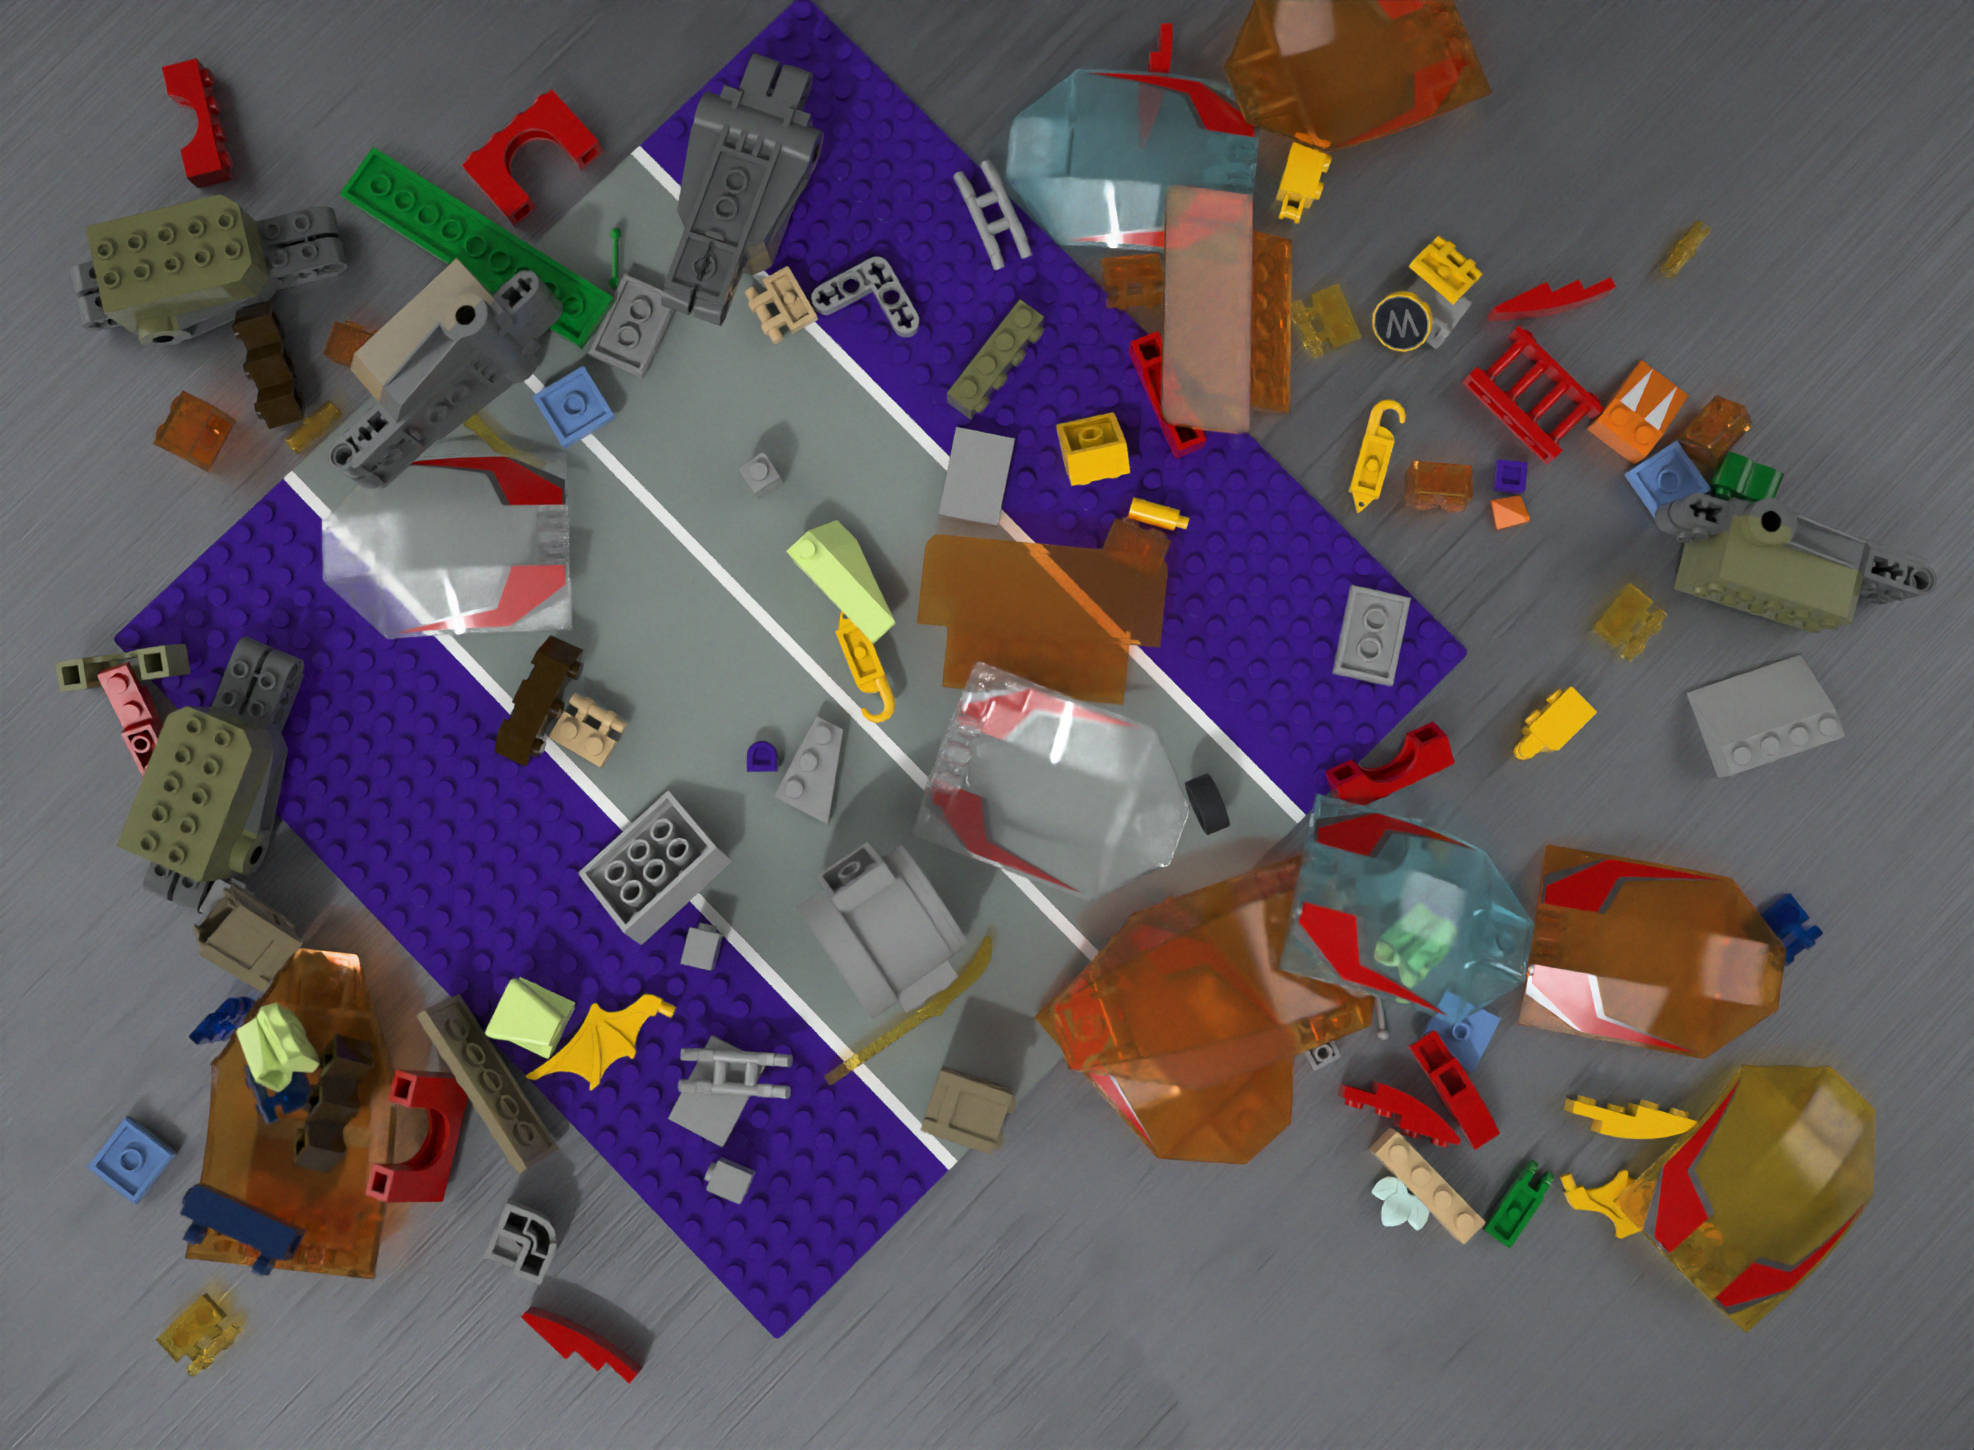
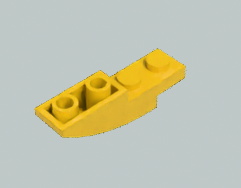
M1581 1095L1577 1096V1101L1566 1098L1564 1106L1565 1111L1593 1118L1592 1131L1621 1138L1653 1139L1669 1137L1693 1130L1698 1127L1699 1123L1698 1121L1688 1119L1689 1112L1670 1107L1669 1113L1658 1110L1659 1104L1640 1099L1639 1105L1629 1102L1627 1112L1626 1108L1610 1103L1607 1104L1606 1109L1595 1106L1597 1100Z

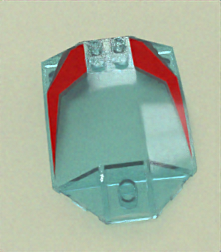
M1076 69L1012 119L1006 180L1012 188L1017 190L1024 199V204L1036 220L1043 224L1051 235V239L1057 245L1137 250L1237 264L1254 193L1259 144L1256 87L1158 72Z
M1316 793L1278 969L1374 995L1421 1011L1454 1026L1525 982L1534 923L1485 851L1428 825L1395 814Z

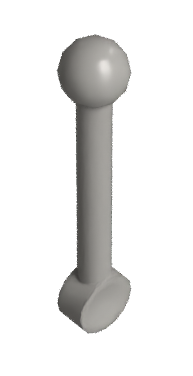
M1374 989L1380 1028L1377 1035L1381 1040H1386L1389 1038L1390 1033L1385 1027L1381 992Z

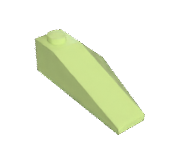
M838 520L808 530L786 551L794 563L873 644L896 624L858 541Z

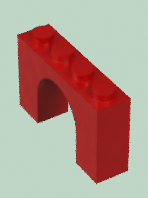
M552 89L547 94L538 96L528 110L517 114L511 120L509 126L503 131L494 133L484 147L470 153L466 158V162L462 164L469 177L514 227L536 209L531 198L511 175L512 159L520 147L534 140L551 141L561 147L580 170H583L603 153L598 140Z
M395 1069L388 1101L409 1108H424L428 1116V1132L422 1147L409 1160L402 1163H373L365 1195L386 1203L443 1202L468 1099L466 1092L457 1083L453 1073Z

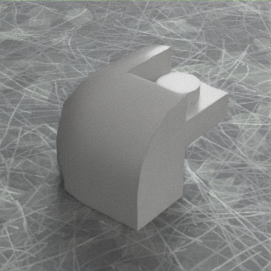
M508 1199L483 1257L513 1268V1275L541 1285L555 1252L557 1242L555 1227L550 1219L538 1210Z

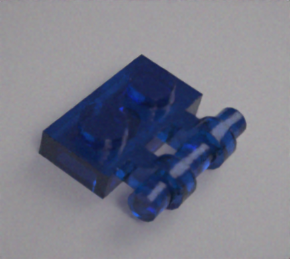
M1786 893L1740 930L1759 955H1763L1768 950H1771L1775 956L1767 964L1774 972L1783 965L1789 966L1795 961L1794 957L1804 949L1809 950L1816 944L1815 940L1823 935L1821 929L1816 925L1807 931L1803 929L1801 924L1810 917L1791 893ZM1791 933L1796 940L1784 948L1780 941Z
M249 996L228 998L214 1013H209L188 1037L196 1045L228 1040L237 1030L235 1025L241 1020L240 1015L251 1013L256 1007V1002Z
M249 1064L243 1067L247 1076L245 1083L248 1089H252L257 1101L255 1107L258 1114L263 1115L266 1125L278 1120L275 1108L281 1105L283 1113L286 1115L304 1108L311 1087L306 1072L293 1071L291 1082L282 1091H275L276 1095L269 1097L265 1086L255 1081Z

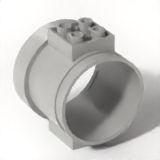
M866 842L817 875L815 878L823 889L798 905L797 908L870 1017L874 1019L897 1002L900 1003L907 1013L911 1009L922 1006L926 999L936 992L948 988L952 981L958 978L948 960L960 949H965L968 943L936 891L901 845L895 847V850L888 855L880 857L872 846Z

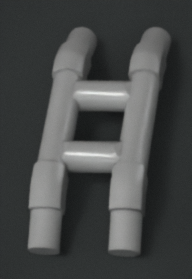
M985 160L982 162L981 168L992 189L991 192L976 197L972 185L962 171L954 175V180L983 240L993 268L997 270L1004 267L1005 264L994 237L995 234L1010 228L1021 259L1032 255L1025 231L1019 222L1000 175L992 162ZM998 202L1004 218L988 224L982 208Z
M708 1048L681 1049L680 1057L682 1061L715 1062L714 1081L680 1079L678 1082L679 1092L750 1095L784 1099L790 1097L791 1089L789 1086L757 1083L758 1065L791 1067L793 1063L792 1055ZM727 1063L746 1064L745 1083L726 1081Z

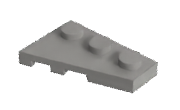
M816 716L774 797L829 825L844 730Z

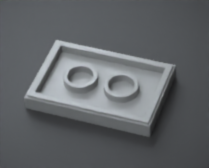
M624 273L613 296L616 302L602 320L589 348L588 355L644 379L675 311L662 306L663 289Z
M956 427L938 516L992 527L998 526L1015 438Z
M1351 585L1332 674L1389 687L1393 686L1411 598Z
M715 1035L711 1036L705 1047L708 1049L743 1051ZM698 1061L688 1080L714 1081L715 1062ZM727 1063L726 1081L745 1083L746 1064ZM758 1065L757 1082L766 1065ZM682 1092L668 1119L723 1148L750 1095Z

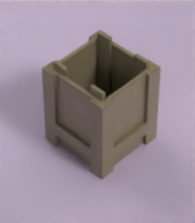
M233 883L229 889L223 888L225 895L199 925L195 923L192 925L193 934L199 945L197 949L198 954L262 993L291 955L295 954L300 948L302 941L296 936L294 931L296 926L292 920Z
M942 1065L920 1131L993 1155L994 1149L1001 1150L1004 1133L1000 1132L1006 1112L1013 1114L1016 1098L1012 1097V1089Z

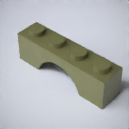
M186 644L164 645L125 653L55 662L60 692L102 687L97 674L102 670L126 662H130L139 681L191 674Z

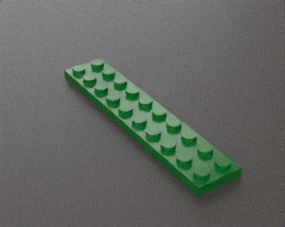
M375 147L371 148L339 193L344 200L447 265H450L457 258L493 294L499 291L502 284L509 281L519 272H533L560 299L563 305L562 315L548 329L580 349L584 348L616 302L611 295Z

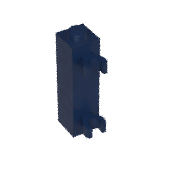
M207 1183L194 1184L193 1187L187 1190L182 1199V1205L184 1206L180 1214L193 1220L182 1240L192 1245L196 1243L202 1244L209 1227L261 1251V1254L253 1264L251 1272L261 1277L270 1275L276 1259L280 1261L292 1260L307 1231L298 1225Z

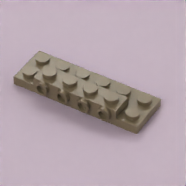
M460 994L424 1009L416 1015L422 1024L423 1030L437 1047L441 1058L448 1064L456 1077L457 1083L466 1092L473 1103L475 1111L480 1114L489 1128L492 1137L498 1142L507 1156L508 1162L515 1168L518 1175L559 1149Z

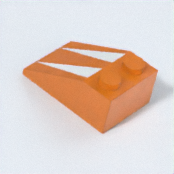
M1641 359L1603 407L1605 410L1592 421L1587 430L1635 465L1644 459L1659 441L1689 395Z

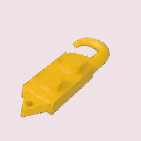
M1386 399L1378 402L1370 413L1348 491L1352 493L1358 514L1374 499L1377 500L1380 497L1394 445L1392 433L1386 428L1379 426L1383 412L1387 409H1394L1399 414L1401 424L1405 423L1406 420L1405 409L1395 400Z
M841 611L839 627L835 633L855 683L861 692H879L884 702V710L880 714H871L866 708H862L861 713L870 722H884L894 713L896 706L895 697L874 644L849 618L844 619L845 614Z

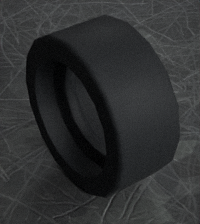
M1206 773L1185 782L1189 801L1204 833L1210 835L1229 827L1230 821L1224 802L1211 776Z

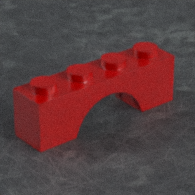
M196 58L162 66L168 95L179 106L191 108L197 114L198 126L195 136L188 145L180 150L186 178L197 188L231 181L230 169L233 168V162L229 152L225 150L224 141H227V135L223 125L219 123L217 114L221 113V109L216 96L212 92L211 86H214L215 83L210 69L205 68Z
M1159 331L1131 341L1128 350L1129 356L1175 460L1202 449L1207 439L1195 412L1188 407L1179 390L1172 370L1169 353Z
M1432 721L1407 733L1402 750L1386 765L1377 768H1365L1359 766L1351 759L1324 773L1333 800L1346 815L1380 798H1385L1399 789L1412 785L1429 775L1438 773L1444 768L1455 764L1447 735Z

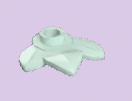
M1387 1176L1376 1183L1372 1193L1379 1199L1384 1200L1381 1210V1220L1384 1226H1397L1407 1220L1418 1231L1425 1225L1430 1211L1413 1193H1408L1407 1187L1398 1178Z

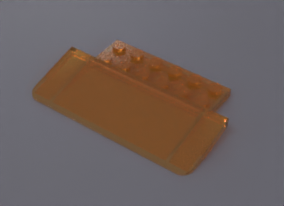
M1183 185L1174 186L1166 193L1161 413L1165 421L1171 425L1243 434L1249 432L1250 410L1281 416L1290 413L1292 240L1253 230L1252 195Z
M937 534L932 536L925 546L916 624L948 627L942 687L977 691L1032 688L1058 699L1123 705L1129 645L1161 647L1168 567L1163 558L1153 554Z

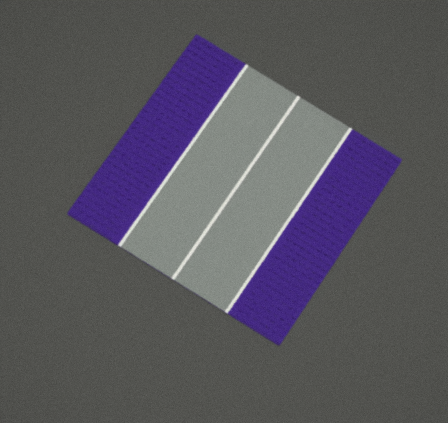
M795 0L533 245L540 252L613 297L616 290L611 289L608 284L609 279L612 277L613 238L610 236V230L612 228H619L621 230V237L618 239V279L621 281L624 273L664 290L666 277L684 232V226L677 213L690 132L703 94L709 91L721 95L724 85L739 90L750 58L754 53L780 61L782 68L785 64H789L812 72L813 82L803 112L811 114L813 127L824 132L823 145L818 162L809 182L795 203L772 267L755 275L742 273L724 323L719 326L693 317V311L690 315L674 311L644 379L588 355L589 348L600 325L583 349L578 348L552 330L547 329L536 340L541 347L536 351L538 363L536 370L530 378L510 386L443 439L436 440L415 460L510 457L565 479L566 505H502L487 474L427 466L409 465L385 489L380 486L374 489L362 487L332 467L328 461V454L330 448L341 438L342 434L352 428L364 416L367 410L379 403L372 395L114 637L115 643L124 652L164 645L186 644L191 674L151 680L179 710L186 706L212 707L234 648L239 640L245 636L304 661L303 673L305 675L281 733L288 748L276 813L451 997L460 994L484 1032H486L509 982L513 978L519 980V977L575 1002L574 1011L555 1051L549 1059L562 1050L576 1035L584 1023L591 1005L594 1003H598L603 1010L615 1012L626 1009L647 993L657 995L663 998L665 1002L677 1007L672 1018L659 1012L656 1017H648L637 1036V1053L635 1058L631 1059L629 1056H625L614 1061L604 1072L600 1084L592 1091L589 1090L590 1083L585 1078L572 1072H554L538 1080H529L774 1338L782 1337L971 1149L920 1131L942 1065L1012 1089V1097L1016 1098L1015 1102L1017 1103L1073 1047L1059 996L1076 979L1081 977L1111 1010L1154 967L1150 960L1127 936L1131 930L1147 917H1151L1188 933L1330 792L1325 771L1351 759L1358 764L1467 655L1466 648L1170 356L1172 370L1179 390L1188 407L1195 412L1207 439L1202 449L1175 460L1128 353L1131 341L1148 334L1010 197L1011 204L1025 231L1032 255L1021 259L1009 228L994 235L1005 264L1004 267L994 270L983 240L954 180V175L957 172H964L974 189L976 197L992 191L983 170L811 0ZM998 202L982 208L988 224L1004 218ZM872 257H882L891 266L917 312L919 329L911 337L899 336L891 326L873 292L829 315L817 313L812 304V293L818 286ZM788 266L817 315L818 320L793 334L787 324L782 326L779 330L784 339L774 344L770 336L764 334L761 328L762 322L758 315L753 313L748 306L749 300L745 291L755 287L759 295L767 290L762 280ZM877 266L872 267L873 273L871 276L877 275L882 286L886 283L882 274L884 268L878 269ZM848 279L843 284V289L848 293H854L860 287L859 282L855 279ZM838 286L834 287V295L826 297L825 294H822L820 296L821 301L818 304L824 303L826 306H829L831 304L830 298L838 295L839 300L843 299L839 293ZM889 290L883 296V300L888 304H895L900 299V294L895 290ZM1021 299L1044 316V333L1035 344L1030 343L1025 350L1027 353L1022 362L1017 367L1013 365L1007 373L1008 379L1001 389H995L989 396L990 402L981 414L976 413L970 420L947 402V392ZM774 302L766 306L772 318L780 314ZM901 308L897 311L901 318L899 327L904 325L907 329L911 328V321L913 319L907 320ZM584 365L616 419L564 449L532 396ZM1114 412L1127 443L1130 473L1117 478L1092 481L1086 485L1071 486L1063 460L1056 425ZM956 427L1015 438L997 527L938 516ZM764 452L781 477L784 485L758 500L738 468ZM1133 497L1180 510L1179 515L1189 518L1187 529L1175 527V530L1172 531L1129 519L1128 514ZM838 520L858 541L896 622L894 626L874 643L896 703L892 716L880 723L868 721L861 713V709L866 708L871 714H880L884 710V702L879 692H861L855 683L835 633L839 627L841 610L794 563L786 552L808 530ZM568 565L569 596L516 625L397 633L419 625L490 606L504 566ZM1351 585L1411 598L1394 683L1391 687L1332 674ZM550 635L583 650L581 663L584 664L579 678L577 680L572 679L564 689L562 702H565L563 712L565 711L575 717L578 708L569 704L572 695L576 693L583 698L588 696L595 701V705L607 712L612 710L619 714V719L628 723L622 734L614 729L609 733L608 737L618 743L603 768L598 767L549 738L559 718H553L545 729L543 741H546V747L539 758L535 757L527 767L494 752L500 725L503 719L509 720L515 705L512 703L522 680H527L534 668L531 661L536 651ZM1032 688L1076 706L1143 729L1038 714L1008 743L952 720L965 693ZM590 715L585 721L586 724L596 730L600 728L602 723ZM816 716L844 730L829 825L774 797ZM758 741H766L772 744L778 753V772H747V751L749 747ZM1206 773L1213 779L1224 802L1230 821L1229 827L1210 835H1206L1201 828L1185 788V782ZM930 778L988 799L992 840L1081 893L966 850L923 806ZM669 790L717 842L732 862L645 943L640 945L621 930L579 876L578 872ZM866 842L872 846L880 857L888 855L895 850V847L901 845L936 891L968 943L965 949H960L948 960L958 976L948 988L936 992L927 998L922 1006L911 1009L907 1013L900 1003L897 1002L874 1019L870 1017L797 908L798 905L823 889L815 878L817 875ZM699 923L717 926L716 932L723 934L715 970L710 971L681 964L689 927L698 928ZM715 1035L743 1051L792 1055L793 1063L791 1067L766 1065L757 1082L789 1086L791 1089L790 1097L784 1099L750 1096L723 1148L668 1119L682 1093L678 1091L679 1080H688L698 1062L682 1061L680 1057L682 1048H705L711 1036ZM489 1037L525 1076L549 1060L511 1041ZM721 1157L756 1171L745 1199L741 1204L706 1190L709 1181L704 1180L708 1168L712 1162L717 1164Z

